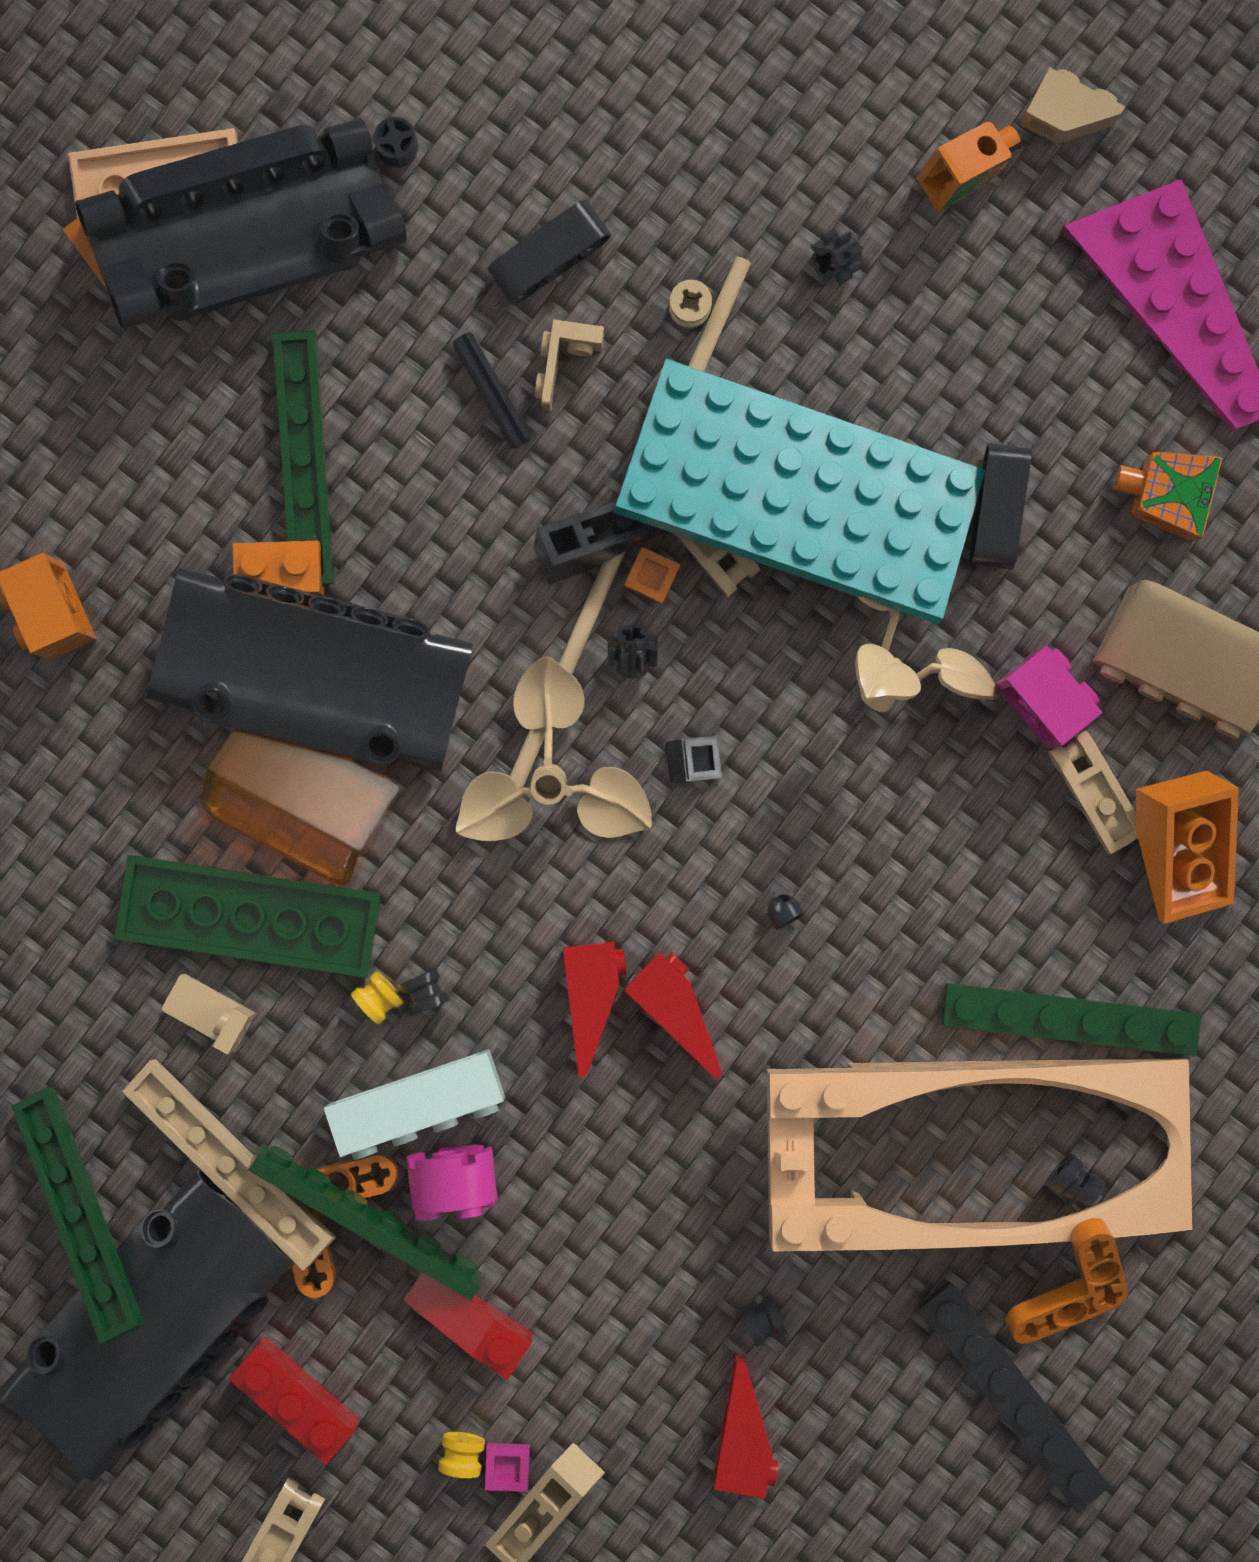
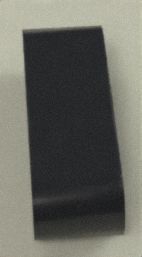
M585 199L577 202L503 253L490 264L487 270L512 305H516L598 250L611 238L612 234L588 200Z
M994 443L987 444L982 465L985 473L978 494L970 548V564L1013 570L1019 548L1031 465V449Z

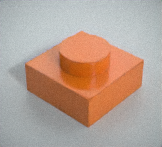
M642 547L624 587L663 604L680 568V564Z

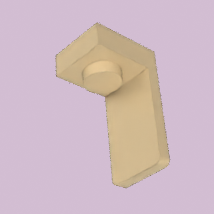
M553 319L552 332L544 331L541 356L548 357L546 373H538L535 387V398L542 399L541 406L543 411L551 412L560 346L568 347V353L578 356H592L593 351L602 352L604 342L603 326Z
M181 974L162 1006L163 1012L214 1039L213 1047L227 1055L237 1050L257 1014L187 974Z

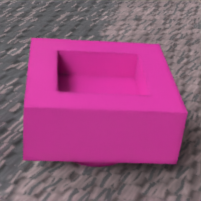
M487 1443L485 1490L528 1492L530 1444Z

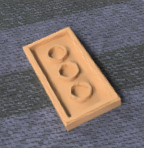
M233 128L68 153L74 201L114 190L117 194L119 193L121 182L127 176L238 143L237 133Z

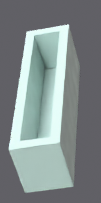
M488 1049L329 1103L324 1107V1111L339 1156L351 1154L353 1160H357L378 1152L377 1144L392 1140L393 1145L398 1146L418 1138L416 1131L432 1126L434 1133L458 1125L457 1117L473 1112L475 1119L499 1111L497 1104L504 1101L505 1095L490 1050Z

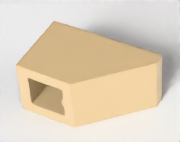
M1049 67L1020 126L1058 144L1113 127L1125 106L1118 103L1117 98L1112 93L1103 89L1093 90L1081 84L1075 74L1063 69L1056 71Z

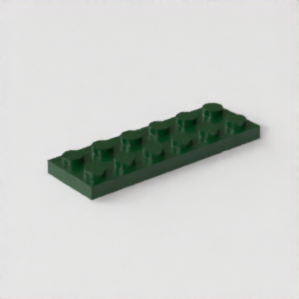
M128 855L114 939L368 978L382 893Z

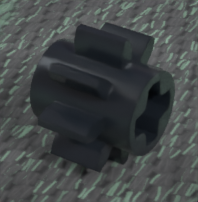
M835 228L821 235L820 241L811 245V249L814 251L811 265L817 274L823 277L824 282L835 277L838 284L841 285L852 279L853 273L859 271L864 266L860 262L863 246L852 236L851 231L839 236Z
M636 625L624 626L618 630L617 637H608L607 665L617 666V672L621 676L639 678L648 672V666L657 667L658 639L657 637L649 638V633L645 628Z

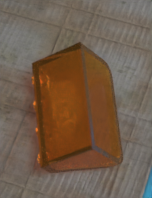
M235 728L207 768L200 802L205 812L215 820L330 882L346 885L358 870L391 809L400 787L393 784L385 775L373 773L356 764L349 756Z

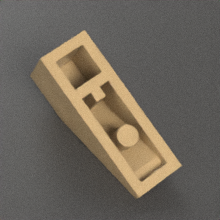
M572 1443L551 1465L485 1546L502 1562H528L605 1472L577 1445Z

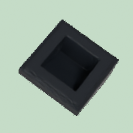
M717 736L680 739L666 743L669 778L672 784L722 778Z

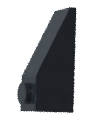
M615 501L537 528L533 548L550 585L587 572L666 530L614 513L617 503Z

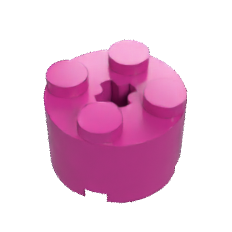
M483 1145L450 1146L438 1148V1152L432 1154L433 1158L426 1159L425 1151L406 1157L412 1210L415 1211V1220H433L440 1218L441 1212L456 1211V1218H471L482 1215V1209L495 1207V1201L498 1198L492 1147L489 1146L484 1149Z

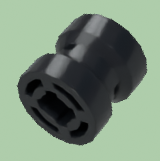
M1074 1154L1066 1156L1053 1169L1045 1182V1187L1053 1194H1061L1067 1199V1206L1075 1213L1090 1208L1106 1186V1183L1098 1175L1089 1174L1083 1169V1162Z

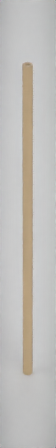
M738 256L735 257L688 365L689 367L705 371L751 265V262ZM625 552L603 563L600 567L559 662L571 674L574 672ZM544 727L529 730L512 769L510 777L515 781L517 791L523 788L544 741Z

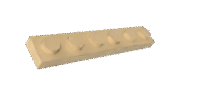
M156 1059L150 1060L122 1091L303 1271L308 1269L336 1238L299 1200L248 1171L254 1155Z

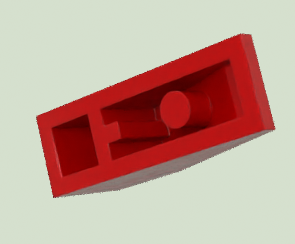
M614 941L563 947L578 1077L587 1076L619 987L618 975L627 974L624 949L615 950Z
M658 951L624 987V991L717 1080L723 1073L690 980L684 976L690 969L674 953L670 952L665 957Z
M422 1272L403 1300L470 1356L507 1380L532 1343L533 1332L476 1295L470 1301Z
M735 1352L713 1473L714 1490L765 1499L767 1486H775L779 1461L772 1459L771 1446L744 1354Z

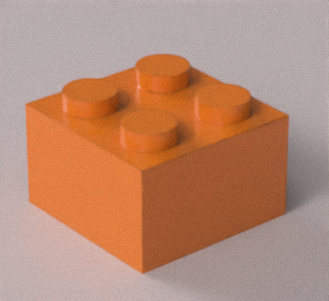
M41 553L0 571V603L6 611H12L17 625L13 627V632L17 642L24 651L28 649L31 654L52 660L97 640L63 562L45 553Z

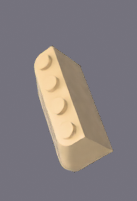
M1141 580L1129 586L1092 663L1102 667L1100 674L1118 683H1123L1127 679L1139 685L1138 692L1152 700L1161 702L1164 697L1178 704L1176 711L1191 719L1200 721L1203 716L1217 723L1214 729L1228 737L1238 739L1240 735H1250L1259 721V632L1155 582Z

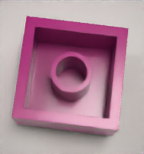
M1048 646L1032 652L999 679L995 685L1046 749L1063 746L1102 714V711L1096 705L1100 700L1093 689L1085 682L1079 685L1068 672L1072 669L1068 659L1058 649L1055 648L1051 651Z

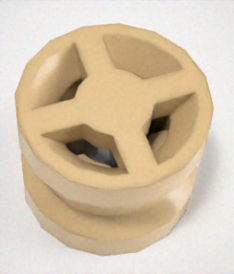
M685 280L676 285L670 295L669 312L673 321L687 329L697 328L707 321L712 306V296L709 289L697 280Z

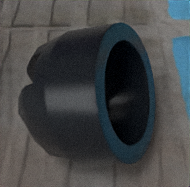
M781 894L778 898L771 899L767 910L769 919L776 930L788 926L805 914L799 902L788 894Z

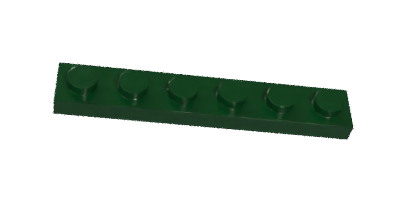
M315 330L272 333L287 541H319L321 546V585H335L317 333Z
M946 983L941 1025L1197 1056L1202 1014Z
M46 1087L11 1107L99 1344H109L145 1324L56 1089Z
M261 1143L251 1160L248 1171L471 1301L480 1288L481 1272L477 1270V1265L471 1259L462 1254L451 1255L441 1249V1244L432 1236L423 1232L417 1235L404 1227V1222L393 1213L388 1211L378 1212L368 1206L367 1200L359 1193L350 1189H346L345 1192L332 1185L330 1178L320 1170L311 1167L307 1170L293 1162L292 1155L278 1146H271L269 1148Z

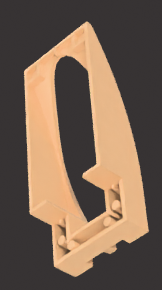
M1189 1059L848 1063V1068L767 1069L769 1238L772 1251L931 1249L1071 1241L1070 1234L1073 1228L1080 1222L1090 1218L1104 1220L1114 1238L1192 1230ZM1001 1083L1035 1084L1093 1094L1117 1101L1148 1114L1160 1124L1168 1138L1167 1147L1169 1148L1165 1160L1147 1179L1098 1205L1044 1222L925 1223L869 1207L861 1195L851 1190V1198L815 1199L813 1118L862 1117L885 1106L914 1096L955 1087Z

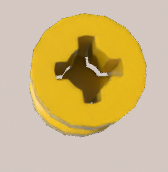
M375 971L370 976V982L364 988H356L351 993L357 1005L377 1025L386 1020V1013L391 1008H399L405 1002L395 987L379 971Z
M444 1433L442 1445L445 1448V1455L439 1461L438 1470L445 1475L457 1478L479 1477L481 1464L478 1462L479 1453L484 1450L485 1439L471 1433Z

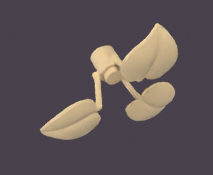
M858 597L868 606L880 611L888 610L890 614V621L882 647L875 644H865L856 653L855 667L861 698L869 707L879 712H887L896 700H908L916 697L921 689L920 681L932 673H938L940 683L958 695L985 700L998 698V689L987 670L973 656L961 650L952 648L939 650L935 656L937 663L929 664L916 674L909 666L901 663L899 658H894L889 652L900 612L868 598Z
M545 656L534 662L522 675L516 687L513 705L516 718L524 728L531 730L545 728L544 765L535 770L531 781V788H522L518 791L515 781L507 774L501 772H487L474 778L463 794L456 824V833L481 841L508 839L523 832L532 819V808L522 797L527 796L528 798H534L541 804L552 805L559 802L564 795L571 796L573 793L580 792L585 794L578 802V817L583 827L590 833L600 837L613 838L633 832L649 830L652 825L649 801L641 785L628 772L615 767H602L597 769L592 775L590 787L584 784L566 785L567 779L564 771L559 766L552 764V726L567 728L578 720L584 708V693L577 679L552 657Z

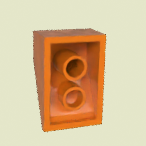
M1207 770L1136 789L1135 829L1158 919L1163 924L1234 904L1239 787Z

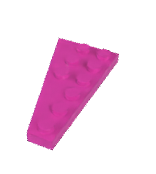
M1182 179L1062 227L1061 230L1070 241L1073 239L1087 256V261L1095 270L1098 269L1114 287V293L1156 342L1159 340L1173 357L1171 360L1181 371L1184 370L1198 386L1200 394L1232 432L1259 421V370Z

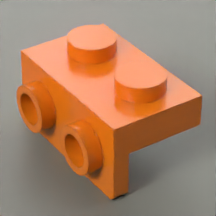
M319 541L233 543V575H244L324 596V587L321 585V546Z

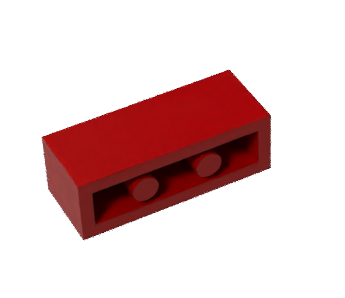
M266 1336L259 1341L229 1377V1380L325 1465L355 1432L360 1421L355 1414Z

